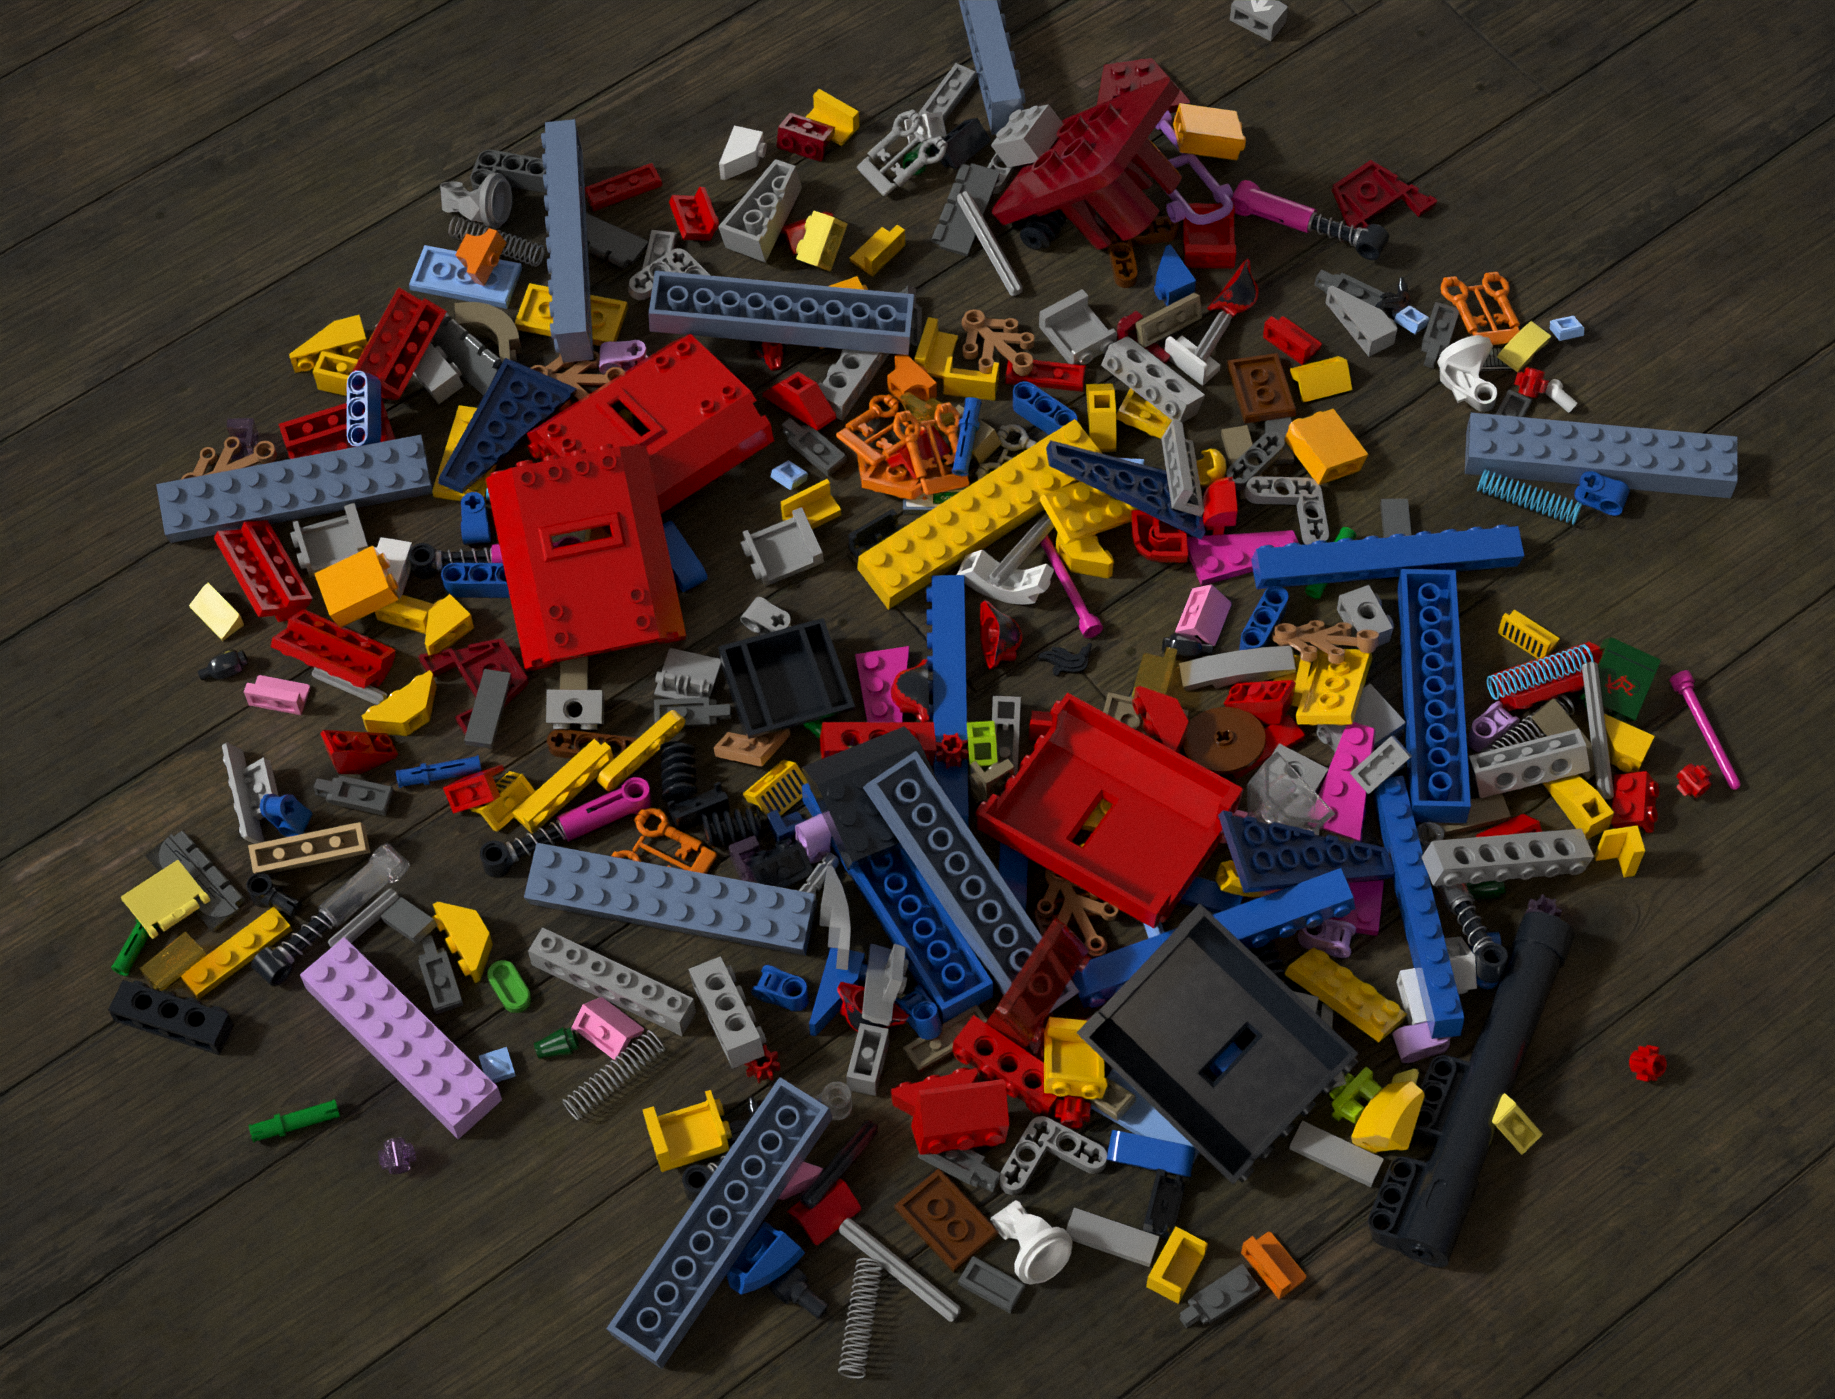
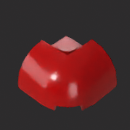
M1233 477L1217 479L1207 487L1203 494L1204 512L1202 517L1204 527L1207 530H1211L1212 535H1224L1225 526L1236 525V488Z
M1141 510L1131 511L1132 536L1139 554L1147 560L1155 562H1187V533Z

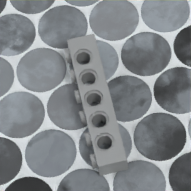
M1582 829L1432 841L1423 854L1422 860L1433 886H1454L1460 883L1478 884L1483 881L1493 880L1502 882L1507 879L1516 878L1526 880L1532 877H1554L1560 874L1578 875L1586 870L1594 855Z
M543 927L528 950L532 966L598 997H603L608 1002L680 1036H683L696 1013L693 998Z

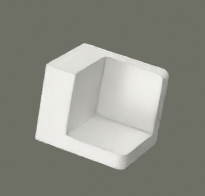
M942 112L920 115L922 119L917 132L925 140L946 136ZM910 119L904 120L906 130H909L914 124ZM914 134L908 136V142H912L916 136Z

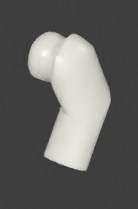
M1552 379L1548 383L1545 393L1569 413L1577 405V402L1562 390L1563 385L1559 380Z

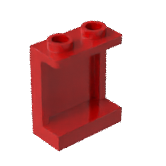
M1221 203L1188 204L1199 215H1204L1223 207ZM1234 204L1228 216L1210 224L1197 225L1191 223L1186 217L1183 219V261L1187 268L1235 267Z

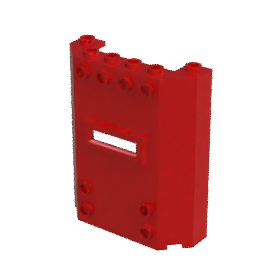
M692 334L676 339L527 433L530 442L528 445L530 453L534 458L537 459L539 457L542 461L544 457L559 455L560 458L568 457L570 452L585 449L587 453L597 451V447L606 444H613V447L632 444L646 446L661 514L772 443L774 438L771 424L766 415L760 416L753 405L757 400L752 392ZM621 401L650 431L640 436L611 406ZM610 525L602 526L608 534H611Z
M606 444L597 447V451L587 453L585 449L570 452V456L560 458L559 455L544 457L543 462L533 463L532 460H525L516 463L517 467L492 472L491 476L486 478L526 672L553 667L552 663L654 642H659L661 645L686 639L646 446L632 444L613 447V444ZM610 525L612 537L557 548L553 546L552 536Z
M1067 692L1062 701L1057 700L1051 709V728L1045 736L1040 735L1037 739L1033 753L1031 755L1027 754L1023 758L1019 767L1020 770L1016 776L1012 774L1009 777L1002 795L992 794L987 802L983 801L979 805L975 814L978 817L977 829L1148 926L1156 928L1159 922L1164 923L1223 839L1224 832L1218 815L1223 810L1233 814L1236 812L1241 801L1243 788ZM1104 799L1111 803L1112 806L1083 847L1072 842L1100 801Z

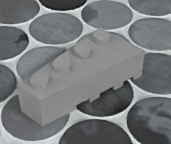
M776 159L772 162L719 225L725 248L763 262L767 261L802 188L796 166Z

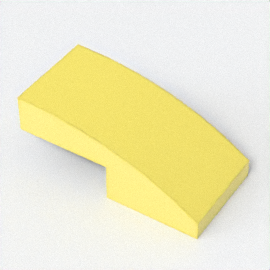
M1530 321L1501 350L1497 358L1518 372L1532 360L1536 352L1549 342L1551 335Z

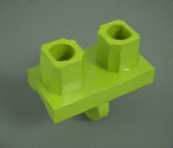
M1367 1067L1356 1078L1348 1073L1345 1076L1346 1085L1335 1087L1329 1093L1335 1099L1332 1102L1335 1110L1332 1113V1117L1339 1121L1344 1117L1356 1124L1365 1109L1357 1101L1363 1097L1370 1102L1382 1090L1373 1080V1071Z

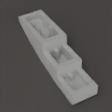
M1292 646L1233 651L1179 663L1182 684L1186 692L1208 685H1213L1217 689L1239 682H1262L1297 672Z
M827 866L821 903L820 926L829 927L828 947L838 948L836 969L848 970L851 932L849 908L843 886L834 867Z

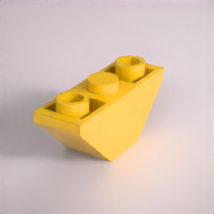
M1086 384L1089 437L1101 452H1116V403L1113 384Z
M1057 533L1056 551L1070 572L1107 579L1112 576L1114 559L1108 550L1104 551L1099 545L1095 534L1065 545Z
M429 670L423 675L416 676L410 684L401 690L392 692L380 704L370 707L362 715L366 730L372 733L408 736L429 722L437 688L433 673Z
M442 902L434 903L433 907L436 915L432 916L437 924L436 927L439 931L445 930L448 937L445 938V941L452 954L456 952L459 954L461 960L458 961V964L464 975L470 974L475 983L479 982L493 946L489 931L476 910Z

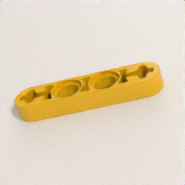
M676 710L669 711L600 772L597 782L607 791L614 790L660 750L661 744L669 742L684 727L686 720Z

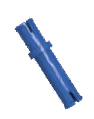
M968 397L965 399L963 417L959 420L960 433L952 468L953 474L965 477L969 475L968 471L975 434L980 427L978 418L982 402L978 398Z
M479 755L475 757L431 765L421 763L420 767L396 770L399 788L424 783L425 786L430 785L431 781L481 772Z

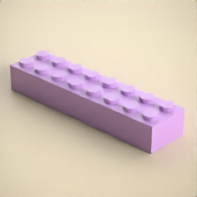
M345 937L300 974L305 988L457 1139L463 1136L502 1101L498 1087Z

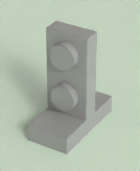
M1393 735L1352 770L1350 774L1370 794L1387 778L1398 774L1405 768L1404 763L1412 756Z

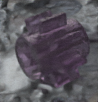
M1542 894L1537 901L1530 899L1529 909L1526 910L1525 914L1528 912H1543L1560 917L1562 909H1556V899L1545 898L1544 894Z
M404 1138L389 1139L383 1144L384 1150L378 1151L382 1169L388 1168L390 1174L405 1173L411 1169L410 1162L416 1161L412 1143L406 1144Z

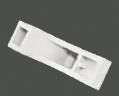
M979 550L965 555L957 575H964V583L987 597L1011 604H1032L1036 602L1039 593L1045 592L1050 586V578L1054 569L1048 564L1026 570L1016 569L1001 586L997 587L989 582V575L1000 563L985 551Z

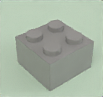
M1049 104L1039 107L1033 106L1026 110L1019 109L1010 115L1009 122L996 134L997 138L991 146L1007 167L1033 163L1051 148L1058 138L1056 134L1063 123Z

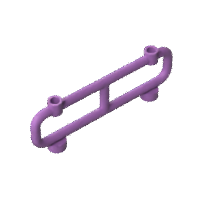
M1166 111L1156 125V129H1161L1179 151L1175 131L1171 127L1173 124L1172 116L1169 111ZM1181 153L1180 156L1168 160L1175 168L1189 163L1212 191L1215 201L1217 203L1221 202L1223 205L1218 210L1199 215L1193 211L1175 189L1173 193L1168 195L1173 202L1167 204V213L1173 223L1181 221L1186 217L1191 223L1206 225L1223 219L1231 213L1233 209V202L1231 200L1233 192L1230 185L1227 183L1220 186L1194 154Z

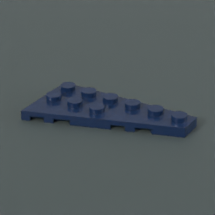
M505 358L440 474L438 484L463 494L528 437V432L545 422L576 394L577 388Z
M1052 440L1047 445L1046 451L1050 467L1200 540L1206 533L1202 516L1172 508L1165 470Z
M1225 810L1218 815L1244 893L1285 889L1340 868L1347 883L1390 879L1395 874L1387 849L1384 847L1358 841L1353 843L1338 840L1337 836L1328 835L1323 837L1314 835V831L1277 822L1267 824L1259 822L1257 818L1251 816L1241 818L1233 816L1232 812Z

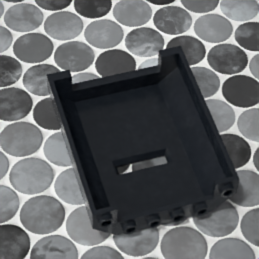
M1199 903L1130 979L1079 1029L1077 1034L1232 1184L1237 1180L1243 1183L1254 1172V1169L1251 1167L1258 1157L1264 1160L1275 1148L1272 1142L1279 1135L1284 1139L1296 1126L1292 1121L1299 1114L1305 1117L1316 1105L1313 1099L1320 1092L1326 1095L1337 1083L1333 1078L1341 1071L1346 1075L1357 1064L1358 1061L1354 1057L1358 1053ZM1248 1027L1257 1037L1213 1082L1204 1072Z

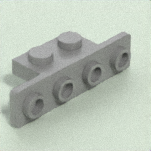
M226 742L222 745L223 761L227 766L228 783L233 793L234 809L239 819V832L243 839L251 843H262L264 839L259 820L264 817L260 811L261 799L264 795L270 793L278 796L271 762L266 758H262L247 767L243 750Z
M875 944L870 945L862 1011L863 1019L876 1024L890 1025L893 1003L897 994L904 992L907 977H904L908 967V960L905 959L904 946L894 944L893 949H888Z

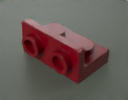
M789 113L778 126L776 146L785 151L816 161H822L825 146L833 138L835 127Z

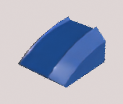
M764 1221L726 1274L729 1286L741 1295L754 1291L783 1275L805 1252L781 1230L777 1231Z

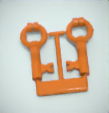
M1498 272L1485 273L1482 285L1469 287L1458 280L1456 276L1443 278L1441 294L1457 307L1469 334L1488 337L1492 345L1509 343L1520 331L1518 328L1520 323L1507 298L1510 290L1509 282L1499 275ZM1499 281L1502 284L1503 289L1494 291L1488 283ZM1458 286L1462 294L1453 296L1449 293L1447 287ZM1479 290H1485L1495 301H1498L1503 314H1494L1493 318L1497 319L1495 321L1496 324L1508 323L1510 329H1497ZM1468 291L1475 292L1493 331L1477 332V325L1486 326L1487 321L1484 320V315L1472 316L1466 304Z
M890 394L874 396L870 400L869 410L848 422L846 428L839 431L836 437L872 466L879 464L883 460L887 461L888 457L905 444L902 440L894 445L888 443L884 437L881 438V441L878 440L876 446L884 450L881 455L868 444L892 430L893 423L865 441L861 440L853 432L858 430L865 437L873 434L874 430L868 427L866 423L874 418L896 417V413L899 410V401ZM883 401L891 410L884 412L877 403ZM907 421L900 423L907 427L905 435L914 431L913 424L909 425ZM920 426V431L926 429V426Z
M950 402L937 405L933 420L919 423L909 410L897 412L894 419L893 431L899 439L907 444L916 477L921 478L920 481L925 495L963 488L970 484L968 476L945 475L931 425L936 424L948 436L953 454L944 455L942 459L946 460L944 466L954 464L959 439L958 424L961 415ZM952 413L955 424L946 427L942 423L941 414ZM911 421L914 432L907 435L903 434L900 423ZM920 426H926L940 477L924 478L927 476L925 470L927 468H935L936 464H932L934 457L922 460L917 444Z
M657 808L641 809L634 819L637 829L643 836L639 838L633 851H614L611 855L612 857L622 859L623 857H628L633 861L641 862V859L635 852L642 848L684 870L707 874L718 856L715 851L702 846V841L670 826L666 814ZM650 815H655L661 819V823L655 831H649V829L644 827ZM665 835L681 843V848L677 850L675 856L679 857L682 855L681 859L684 861L688 856L687 852H690L691 849L697 852L701 850V853L692 867H689L644 844L645 837L655 838Z

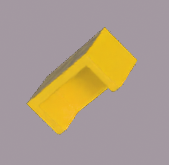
M947 356L944 372V394L995 401L999 382V363L994 362L992 373L984 374L980 371L953 368V357Z
M1175 1227L1148 1276L1146 1287L1179 1304L1206 1255L1208 1243Z

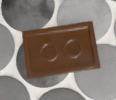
M1278 353L1227 360L1228 372L1244 424L1296 416V408Z
M939 1168L894 1205V1209L953 1273L999 1235V1231Z

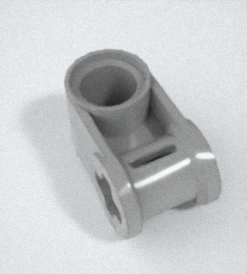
M756 597L740 617L744 626L760 635L791 627L789 614L762 597Z

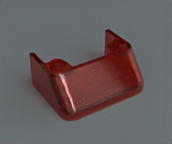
M1056 917L1042 934V938L1007 992L985 1022L1023 1049L1026 1048L1030 1041L1035 1044L1045 1030L1041 1027L1043 1021L1076 970L1082 972L1091 959L1087 955L1088 947L1065 923Z

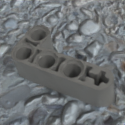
M485 150L479 154L470 177L472 190L478 189L489 174L501 173L509 182L510 187L547 193L543 181V174H546V169L543 167V160L541 158L496 150Z

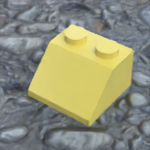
M813 211L812 216L810 215L805 223L806 233L804 239H801L797 245L796 253L798 255L796 259L831 272L848 224L832 216Z

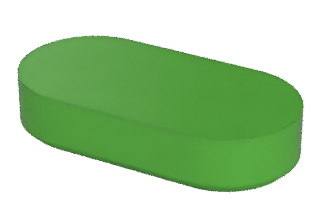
M506 960L493 963L488 969V979L505 1009L512 1013L526 1010L531 1003V995L515 966Z

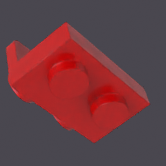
M699 187L695 196L672 195L669 204L683 240L710 241L718 229L719 219L715 215L711 198L708 196L705 187Z
M1647 771L1615 775L1612 804L1614 815L1611 825L1615 829L1638 825V827L1642 826L1647 833H1653L1654 822L1658 820V813L1655 807L1656 798L1659 797L1658 783L1652 779Z

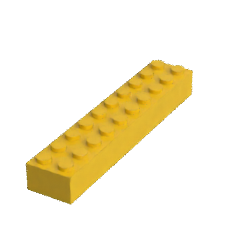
M1075 419L861 554L858 558L857 569L887 609H891L932 582V575H944L961 564L965 555L983 550L1045 510L1039 500L1043 494L1081 482L1050 467L1046 451L1047 445L1052 440L1102 454Z

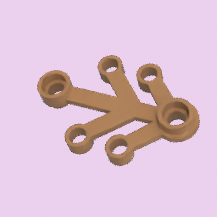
M969 310L962 318V327L968 333L966 343L963 345V356L966 359H975L978 356L976 341L978 334H980L985 339L982 358L979 359V371L981 373L989 374L992 372L994 348L1013 364V370L1019 376H1026L1033 370V357L1031 354L1026 352L1016 353L1006 344L1016 343L1025 350L1031 349L1035 345L1032 333H1017L1018 321L1016 319H987L980 310ZM990 329H1003L1004 333L993 332Z
M593 351L595 361L584 360L579 361L577 364L575 362L563 363L560 354L557 359L546 367L542 365L531 367L535 371L577 388L574 396L578 400L589 395L580 385H605L625 372L620 367H612L606 371L605 375L581 374L588 368L595 369L599 367L600 354L596 351ZM562 367L570 368L563 374L556 373ZM568 400L558 410L563 411L566 408L570 407V400Z
M228 437L224 442L225 447L212 472L205 474L208 465H212L217 461V454L212 447H205L200 451V459L194 471L185 474L181 480L203 476L204 474L208 475L251 467L258 463H273L277 457V451L271 442L261 441L256 444L253 454L230 463L233 455L241 451L242 445L237 437ZM231 444H237L235 447L229 448ZM270 453L268 456L263 457L264 454ZM207 454H212L210 458H205Z
M1319 620L1310 621L1308 624L1297 628L1292 624L1282 623L1276 625L1272 632V640L1279 646L1294 647L1301 652L1300 658L1307 662L1317 659L1316 647L1328 654V661L1330 663L1339 664L1345 661V650L1332 644L1358 646L1359 650L1363 653L1374 652L1379 644V634L1374 630H1361L1357 632V637H1350L1352 635V625L1346 622L1337 623L1335 626L1324 629V622ZM1304 642H1310L1315 646L1307 645Z
M1047 869L1045 879L1049 887L1044 899H1041L1037 904L1038 915L1042 918H1049L1054 914V902L1059 891H1061L1065 898L1056 922L1049 928L1050 938L1055 942H1061L1065 939L1066 927L1073 914L1086 940L1084 945L1086 957L1091 960L1107 954L1106 940L1096 934L1084 910L1101 915L1107 921H1112L1118 916V908L1108 902L1100 903L1077 895L1072 886L1080 889L1083 888L1063 877H1057L1055 872ZM1047 905L1051 909L1049 911H1043L1041 907ZM1112 908L1115 912L1108 914L1105 912V909ZM1055 929H1060L1063 931V933L1061 935H1055L1053 931ZM1099 943L1101 944V947L1093 948L1091 944Z

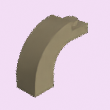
M480 302L454 303L455 320L468 331V334H472L474 337L489 339L497 344L501 365L505 358L517 362L516 354L522 353L519 334L514 322L505 312L497 307Z

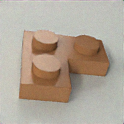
M787 728L748 739L745 735L728 732L714 747L715 756L762 767L790 736V730Z

